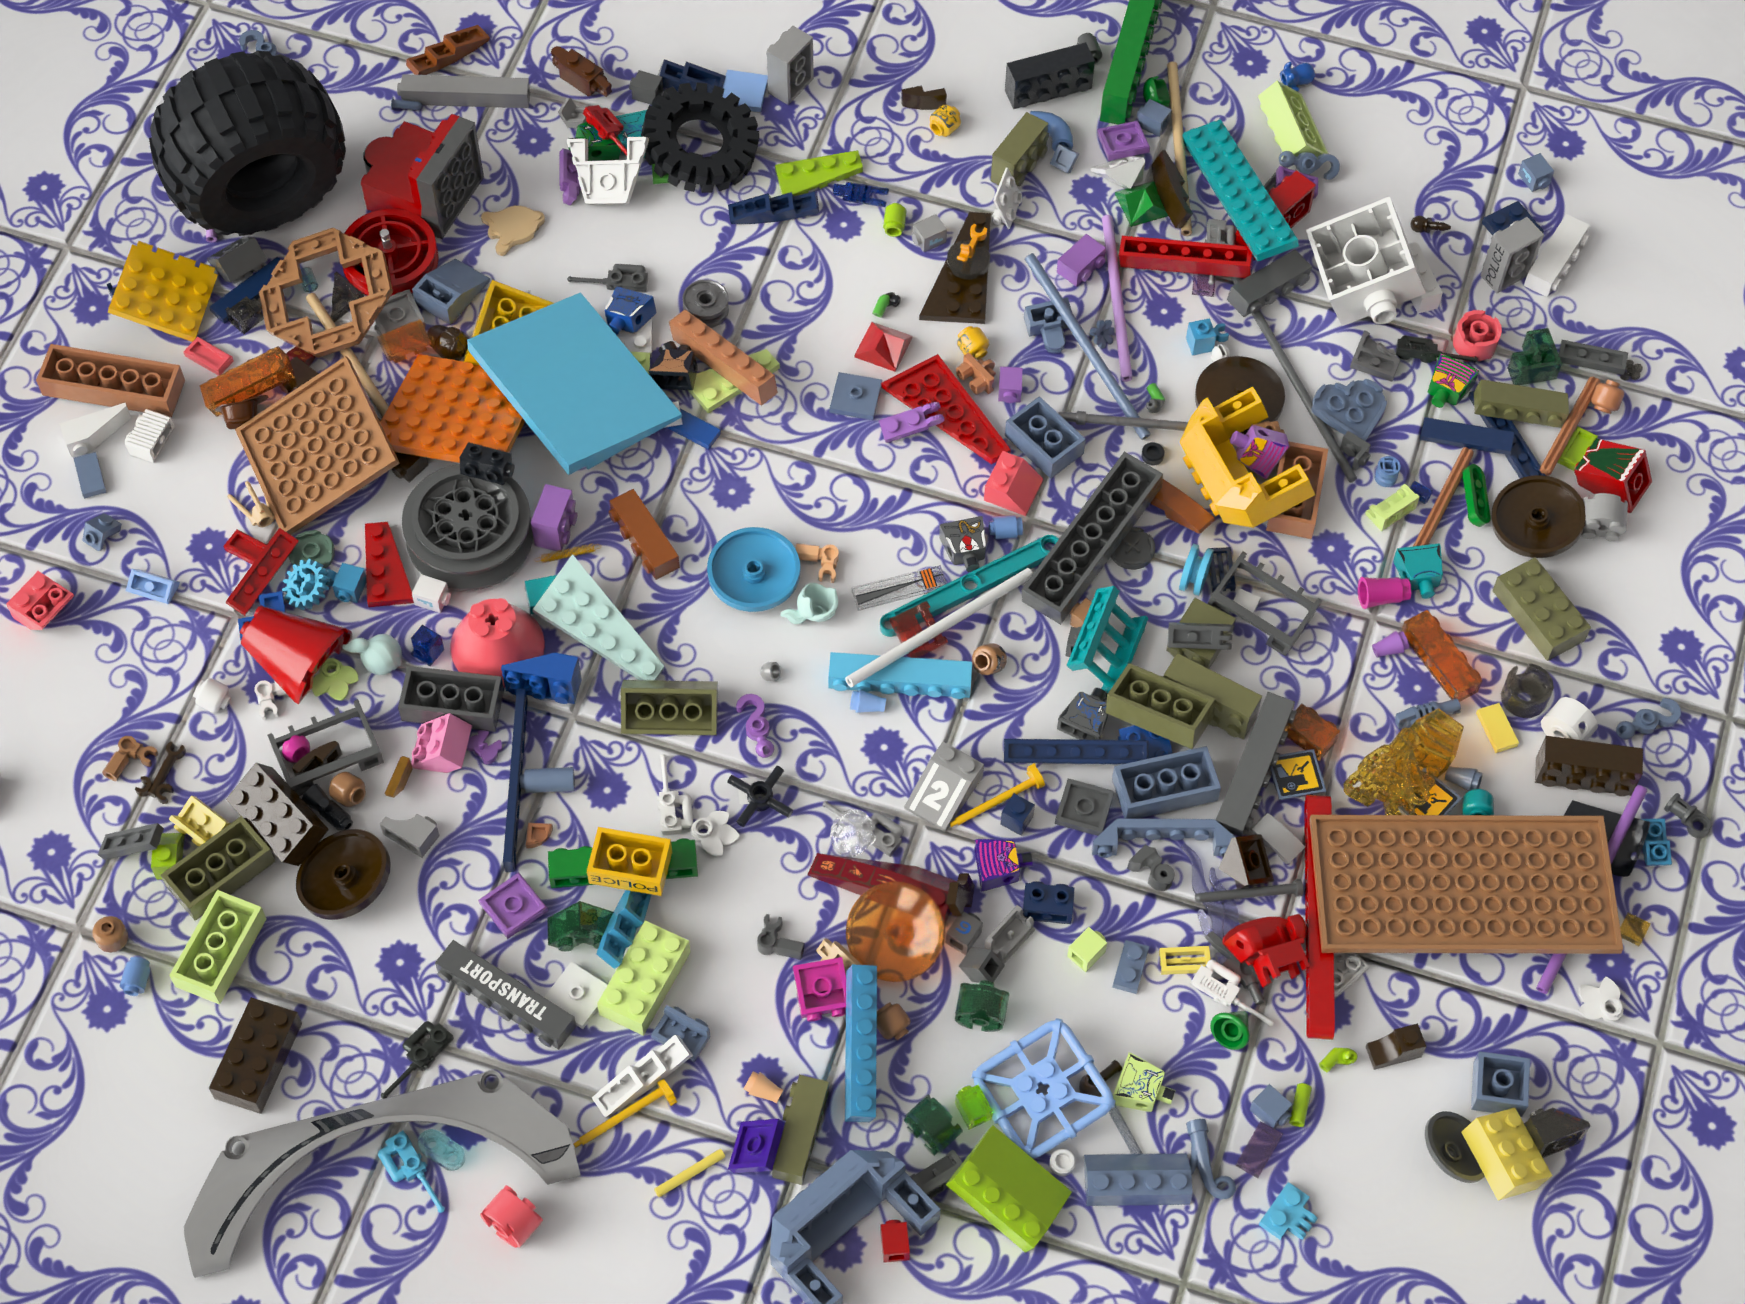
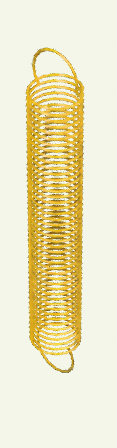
M591 543V544H589L586 548H584L582 551H580V550H581L585 545H582V546H581L580 548H578L575 552H573L574 549L577 548V547H574V548L571 549L568 553H566L564 556H563V554H564L568 549H565V550H564L561 554H559L557 557H555V556H556L561 550L557 551V552H556L555 554H553L550 558H548V557L553 553V552H550L548 555H546V556H545L543 559H541L540 561H542V563H545V562H547L548 560H549V562H551V561H553V560H555V559H557V560L562 559L563 557L568 558V557L571 556V555H570L571 553H572L574 556H577V555H579V554H580V555H583V554H585V553H587V552H588V553L594 552L596 549H594V546H593V547H591L589 550H587V549L593 544V543Z

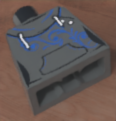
M1094 688L1091 695L1079 692L1060 714L1057 730L1077 739L1101 740L1109 715L1106 714L1107 703L1104 702L1107 693L1101 688Z

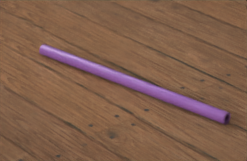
M1637 785L1608 842L1611 864L1647 793V789L1643 786ZM1567 954L1552 955L1536 987L1539 992L1544 994L1549 992Z

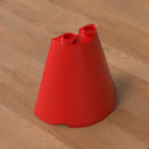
M262 605L256 609L251 622H245L240 630V633L243 635L241 645L297 704L311 690L314 675L333 652L340 654L343 650V644H348L352 639V631L347 628L271 609Z

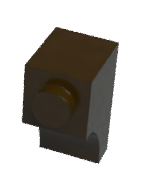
M1417 1023L1394 1029L1389 1035L1369 1042L1365 1047L1375 1070L1421 1058L1427 1046Z

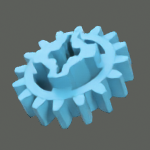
M308 559L307 562L300 560V566L293 565V572L287 571L289 578L283 580L287 586L282 591L287 593L284 599L289 601L291 606L301 610L305 608L312 609L313 603L319 605V598L326 597L323 592L324 590H329L326 582L330 581V578L325 576L328 570L323 568L324 565Z

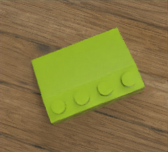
M994 1125L988 1129L946 1183L947 1187L1025 1253L1037 1245L1072 1193L1071 1190Z

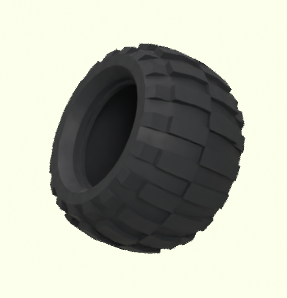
M257 50L254 53L246 54L245 51L231 53L229 56L221 59H212L205 62L202 67L194 71L191 70L180 78L181 81L176 86L170 87L163 95L164 102L156 107L150 126L152 137L149 138L153 165L169 199L188 220L194 224L198 223L206 230L214 229L216 234L230 235L238 233L239 236L252 235L255 232H266L276 229L278 226L289 221L292 222L303 216L302 214L310 208L317 206L323 200V196L333 189L337 183L336 176L342 172V160L345 158L346 147L340 117L326 89L310 70L307 71L301 63L290 60V58L278 54L273 56L270 51Z

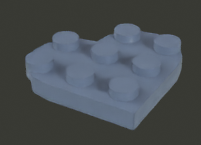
M1364 379V381L1357 380L1355 382L1353 380L1347 386L1341 383L1322 385L1314 395L1311 410L1324 423L1343 435L1350 431L1366 441L1385 411L1387 401H1385L1382 393V387L1376 382L1369 379Z

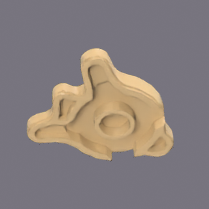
M511 206L499 212H484L481 215V220L489 226L488 237L490 239H499L495 247L496 253L504 256L513 246L524 244L533 239L536 230L544 224L545 216L542 212L534 211L525 206Z

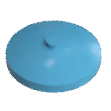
M760 527L742 528L724 536L712 549L707 563L709 584L715 595L732 608L748 612L769 610L785 602L795 591L800 579V559L793 544L780 533Z

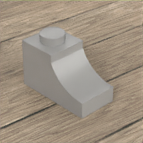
M416 814L411 819L402 821L385 817L380 823L383 835L421 858L424 857L440 836L437 823L430 817L425 816L424 818L419 814Z

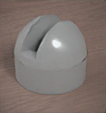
M768 662L761 667L763 671L760 674L763 679L777 681L780 678L781 670L777 662Z

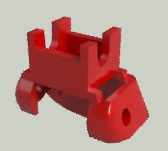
M1300 914L1289 916L1287 919L1264 917L1237 925L1228 931L1222 939V944L1241 964L1253 965L1262 988L1272 983L1270 976L1276 979L1281 976L1280 973L1287 971L1291 979L1299 976L1301 973L1297 962H1299L1302 971L1310 967L1301 946L1306 938V925Z

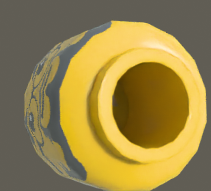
M942 105L930 116V128L938 136H949L961 124L960 112L953 106Z
M969 326L958 334L957 346L964 355L969 352L974 358L979 360L988 353L987 349L990 342L980 328Z

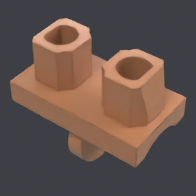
M969 352L965 354L963 363L956 368V375L963 381L971 376L973 380L970 382L969 387L976 395L983 391H986L988 394L994 391L992 384L996 375L993 371L995 363L991 359L985 362L982 359L977 361Z

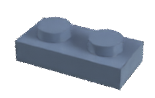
M1125 940L1112 988L1137 994L1149 946Z

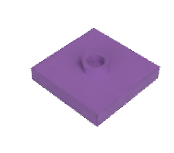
M1138 121L1097 129L1098 138L1108 161L1150 152V146Z
M519 872L478 900L479 904L507 939L548 912L546 905Z

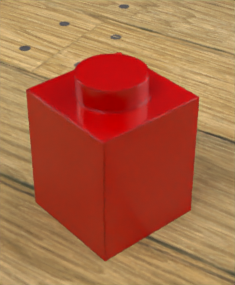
M889 1220L885 1224H880L883 1263L909 1260L910 1248L907 1222Z

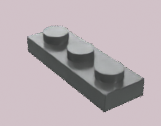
M1561 340L1557 362L1624 375L1628 352Z
M155 823L106 834L98 856L107 860L157 849L164 828Z

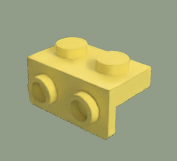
M195 796L189 798L178 816L171 815L169 818L175 824L174 828L182 834L190 835L192 837L191 841L197 846H201L231 824Z

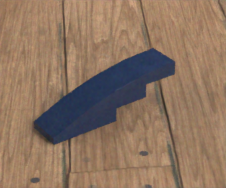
M815 191L794 197L792 192L772 198L767 193L728 205L731 224L779 222L820 213L818 197Z

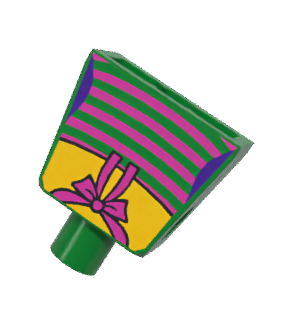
M1440 353L1428 388V394L1434 396L1431 400L1432 404L1438 408H1442L1446 402L1451 405H1457L1475 385L1479 370Z

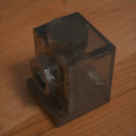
M246 296L232 308L227 307L225 309L229 322L243 335L264 319L261 311L262 305L255 298L250 300Z

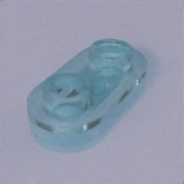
M434 1129L426 1130L419 1136L418 1146L424 1156L449 1171L458 1170L463 1166L466 1157L463 1148L459 1144ZM430 1142H436L434 1148L427 1147ZM450 1156H457V1159L455 1161H448V1158Z

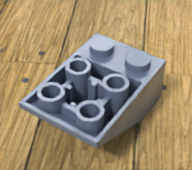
M454 259L425 274L412 289L414 300L417 306L451 325L490 282V278Z

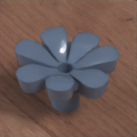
M1098 320L1096 323L1097 328L1092 327L1090 329V335L1095 336L1094 343L1102 349L1106 347V343L1110 345L1113 343V338L1110 336L1114 334L1111 320Z

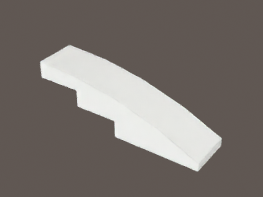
M674 1035L657 1051L652 1050L634 1066L629 1065L595 1094L592 1099L605 1118H609L657 1085L658 1081L674 1072L691 1058L693 1054L680 1036Z

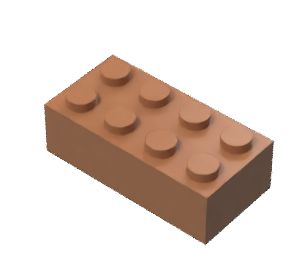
M1288 441L1289 448L1279 460L1276 476L1300 464L1310 481L1315 495L1269 519L1266 531L1312 539L1328 449Z

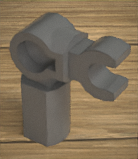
M766 914L764 917V928L757 937L758 951L763 955H770L776 952L777 955L801 960L805 943L781 937L777 939V932L782 929V917L778 918L776 924L769 923L770 915Z

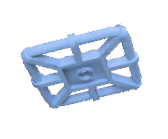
M1058 1018L1043 1024L1020 1040L1010 1042L1011 1045L988 1059L976 1071H973L971 1077L974 1079L979 1094L980 1092L983 1094L989 1105L988 1108L993 1114L992 1119L995 1124H999L1005 1135L1033 1159L1042 1156L1068 1138H1071V1140L1077 1136L1076 1133L1106 1115L1111 1108H1114L1116 1102L1113 1099L1110 1088L1093 1064V1057L1086 1053L1071 1028L1063 1022V1019ZM1053 1031L1047 1057L1032 1066L1022 1050ZM1061 1033L1079 1059L1078 1063L1062 1072L1055 1061ZM1015 1054L1018 1055L1026 1068L1025 1071L1012 1079L986 1074ZM1085 1069L1103 1097L1075 1092L1068 1079ZM984 1082L1011 1087L1019 1100L1002 1110ZM1041 1084H1048L1050 1086L1047 1089L1048 1094L1045 1096L1043 1093L1037 1094L1038 1086ZM1074 1101L1099 1105L1098 1108L1071 1125L1061 1112V1109ZM1023 1108L1026 1109L1032 1119L1026 1146H1024L1007 1119ZM1055 1114L1064 1129L1034 1148L1039 1124Z

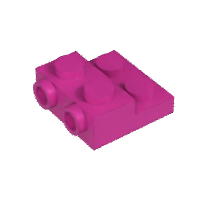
M842 957L793 966L801 1018H807L808 1022L821 1020L823 1014L832 1013V1017L846 1015V974Z

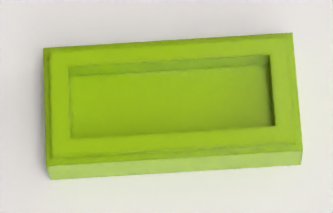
M1577 426L1557 463L1574 471L1576 464L1581 461L1587 448L1593 444L1598 436Z

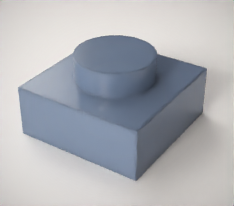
M1059 144L1050 164L1066 173H1071L1079 153Z

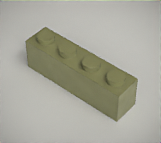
M1481 379L1474 391V414L1562 428L1569 416L1568 393Z
M799 1074L797 1083H792L789 1097L793 1099L791 1105H786L783 1121H786L772 1169L773 1178L803 1185L829 1094L828 1081Z

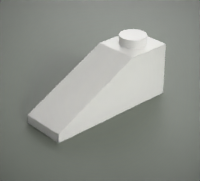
M122 403L60 423L59 425L71 457L83 455L97 448L127 423L131 416L126 403Z

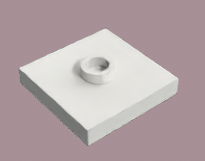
M571 962L544 998L573 1015L576 1025L584 1029L597 1012V1003L608 984Z

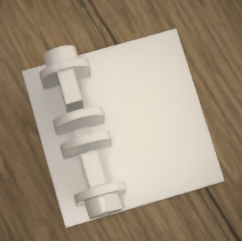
M1006 168L993 200L996 209L992 215V222L995 225L1005 223L1007 228L1010 229L1013 220L1016 218L1018 206L1022 202V193L1019 191L1009 169Z

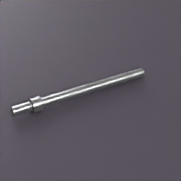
M1085 411L1058 413L1066 421L1076 422L1077 425L1093 423L1185 431L1188 422L1086 414Z

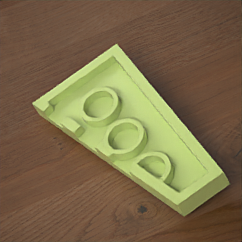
M767 349L748 355L771 373L780 369V363ZM713 369L697 373L693 391L688 390L707 413L712 412L742 393L740 389Z

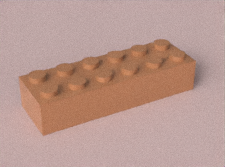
M50 344L36 382L43 396L108 407L126 403L128 410L145 412V409H149L172 417L185 383V378L180 365Z

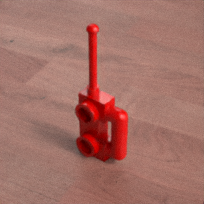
M599 105L585 107L583 114L586 117V122L598 130L600 138L613 140L627 156V149L616 138L619 132L624 129L621 122L608 108H601Z

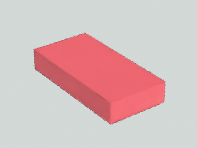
M199 337L184 351L185 357L218 376L233 362L232 356Z

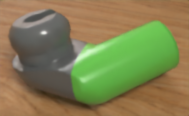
M1152 383L1146 388L1151 396L1149 403H1146V408L1150 413H1157L1161 410L1165 398L1156 383Z

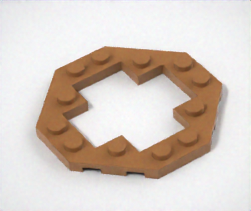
M335 228L292 241L288 247L289 252L283 260L280 259L271 273L272 278L259 291L266 330L269 334L318 358L360 344L393 293L385 254L382 250L366 245L365 242L345 235ZM338 251L343 268L363 263L369 295L349 302L352 316L351 322L313 334L311 320L308 316L289 322L283 289L303 283L300 263Z

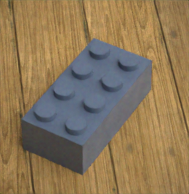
M1207 746L1114 766L1112 775L1113 785L1124 819H1138L1218 801L1221 791Z

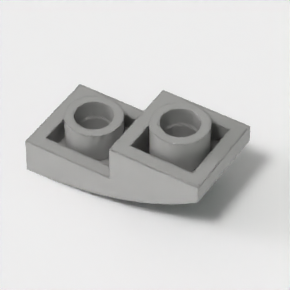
M1266 813L1250 829L1255 835L1261 834L1264 845L1266 847L1270 846L1285 864H1289L1305 848L1293 833L1269 813Z

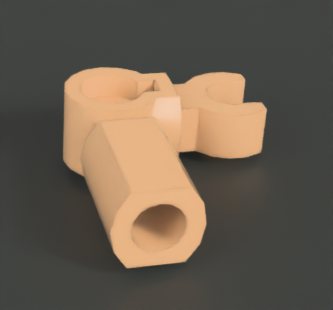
M796 543V551L800 560L813 562L821 560L822 568L818 574L819 581L822 582L825 574H830L831 583H834L836 580L834 569L839 559L837 547L830 544L819 548L816 545Z

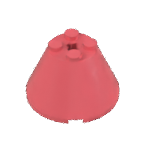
M503 598L486 599L472 605L470 612L455 628L450 643L451 657L458 672L501 676L504 688L505 685L501 671L502 665L543 656L545 649L544 635L536 619L525 610L508 603Z

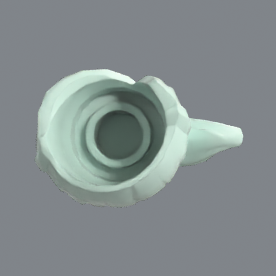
M808 583L797 598L798 610L786 609L781 612V617H786L792 624H801L806 619L815 622L829 620L835 615L838 608L836 589L827 588L818 583Z
M377 634L368 640L355 638L350 643L343 644L342 646L346 651L360 653L363 665L368 671L376 675H385L402 664L401 646L396 639L387 634Z

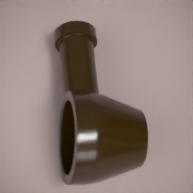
M1113 1060L1100 1074L1106 1082L1114 1074L1120 1072L1122 1066L1118 1061ZM1088 1074L1084 1075L1079 1084L1080 1093L1098 1097L1102 1096L1096 1085L1088 1083L1089 1080H1092Z

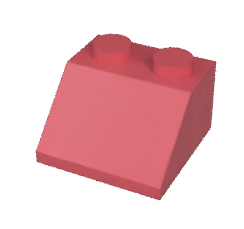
M1002 451L985 485L984 501L1026 516L1043 483V478L1025 459Z

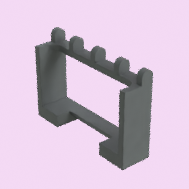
M1243 551L1211 595L1208 604L1227 614L1231 612L1269 635L1266 645L1286 657L1314 616L1322 600L1318 598L1313 603L1302 596L1304 591L1302 587L1296 592L1281 583L1284 576L1280 575L1278 579H1275L1262 571L1265 564L1260 562L1256 567L1244 560L1247 553ZM1239 568L1246 570L1308 610V614L1292 637L1222 594Z
M358 699L354 701L355 708L340 713L338 707L334 708L335 716L317 722L315 716L311 717L313 724L296 731L293 725L288 726L290 733L276 739L272 733L267 735L286 783L298 796L304 795L314 785V780L357 763L361 772L384 763L381 751ZM351 718H360L371 747L290 778L279 752V748L283 746L284 742L291 739L293 735L308 736Z

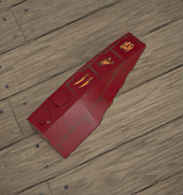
M821 853L816 854L808 872L810 877L943 927L951 912L947 905L950 882H957L917 866Z

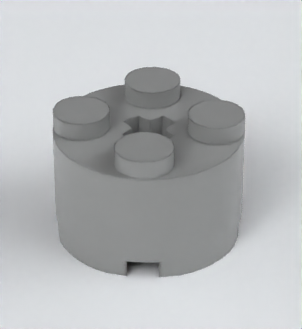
M1607 493L1594 494L1592 499H1588V496L1584 497L1582 500L1585 505L1586 519L1582 537L1593 539L1596 536L1605 537L1607 541L1619 540V536L1624 534L1627 528L1628 502L1626 500L1622 502L1620 496Z

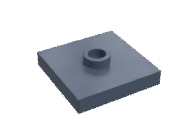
M838 372L829 413L874 420L882 379Z

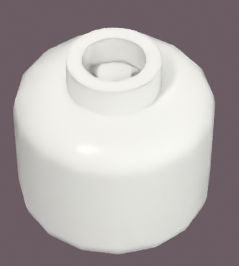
M208 678L205 681L201 680L193 694V697L196 698V705L211 713L218 712L220 708L225 710L231 700V697L228 696V686L213 678Z

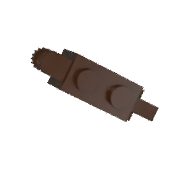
M554 46L551 49L552 63L559 69L561 79L587 96L598 92L607 97L612 92V85L607 81L601 67L573 49L569 52L559 46Z

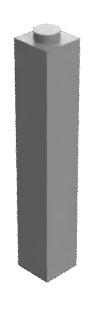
M402 74L401 83L397 85V94L401 96L402 100L436 106L529 108L531 93L529 78Z

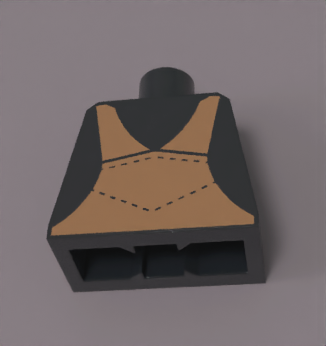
M680 345L678 349H665L650 367L649 375L661 389L693 391L698 370L695 353L687 345Z

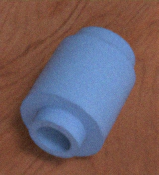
M1016 515L993 516V521H989V534L994 535V539L1017 538V536L1023 535L1022 518L1016 517Z
M131 957L129 962L126 963L120 982V988L123 989L125 994L138 996V994L144 993L151 970L148 960L140 957Z

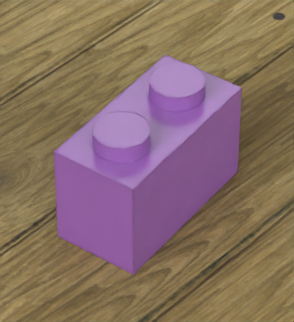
M1085 234L1058 259L1057 273L1077 287L1082 281H1087L1096 268L1099 269L1106 261V247L1088 234Z

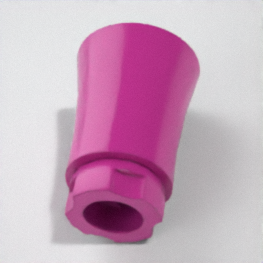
M1360 577L1358 598L1363 609L1390 603H1400L1411 598V584L1408 578Z

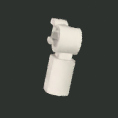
M265 680L258 682L255 685L254 691L258 698V703L261 705L259 713L262 720H266L265 713L268 710L273 711L275 718L278 717V709L273 704L275 702L274 695L279 697L287 695V693L275 680L274 683Z

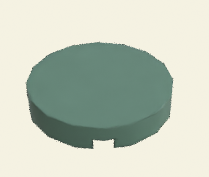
M312 530L302 532L295 537L299 542L289 555L292 566L294 564L300 566V560L307 562L308 559L324 565L323 568H327L332 563L335 557V548L329 536L321 534L320 531Z

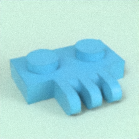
M1288 1182L1261 1219L1259 1226L1279 1240L1282 1239L1287 1230L1303 1240L1306 1233L1299 1227L1305 1231H1310L1312 1226L1306 1220L1315 1223L1318 1218L1304 1208L1310 1196Z

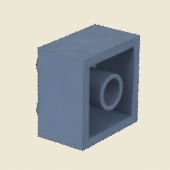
M1479 1051L1473 1062L1471 1110L1496 1113L1516 1108L1518 1114L1522 1117L1529 1103L1530 1058Z

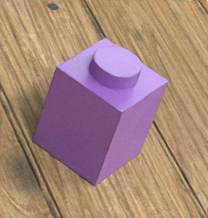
M1000 366L998 401L1006 403L1021 402L1023 368Z

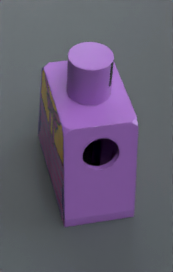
M1256 425L1251 426L1246 435L1235 431L1230 439V443L1237 446L1238 460L1264 479H1267L1289 448L1286 434Z

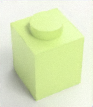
M1088 927L1069 946L1067 957L1087 972L1106 952V939L1100 932L1093 931Z

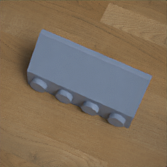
M1187 1153L1084 1155L1086 1206L1190 1205L1193 1191L1191 1168Z

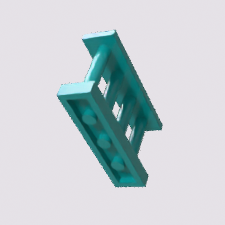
M1115 586L1096 590L1066 665L1072 671L1088 669L1103 683L1101 689L1107 694L1126 666L1132 663L1149 619L1146 615L1131 618L1116 604L1120 591ZM1111 612L1126 625L1123 635L1108 623ZM1104 632L1118 644L1115 654L1101 642ZM1096 651L1111 664L1108 673L1104 672L1093 662Z

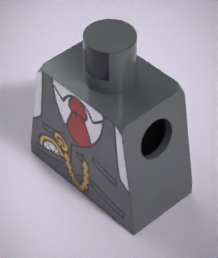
M978 516L940 524L939 538L952 564H965L967 572L980 568L978 561L985 559L986 550L983 517Z

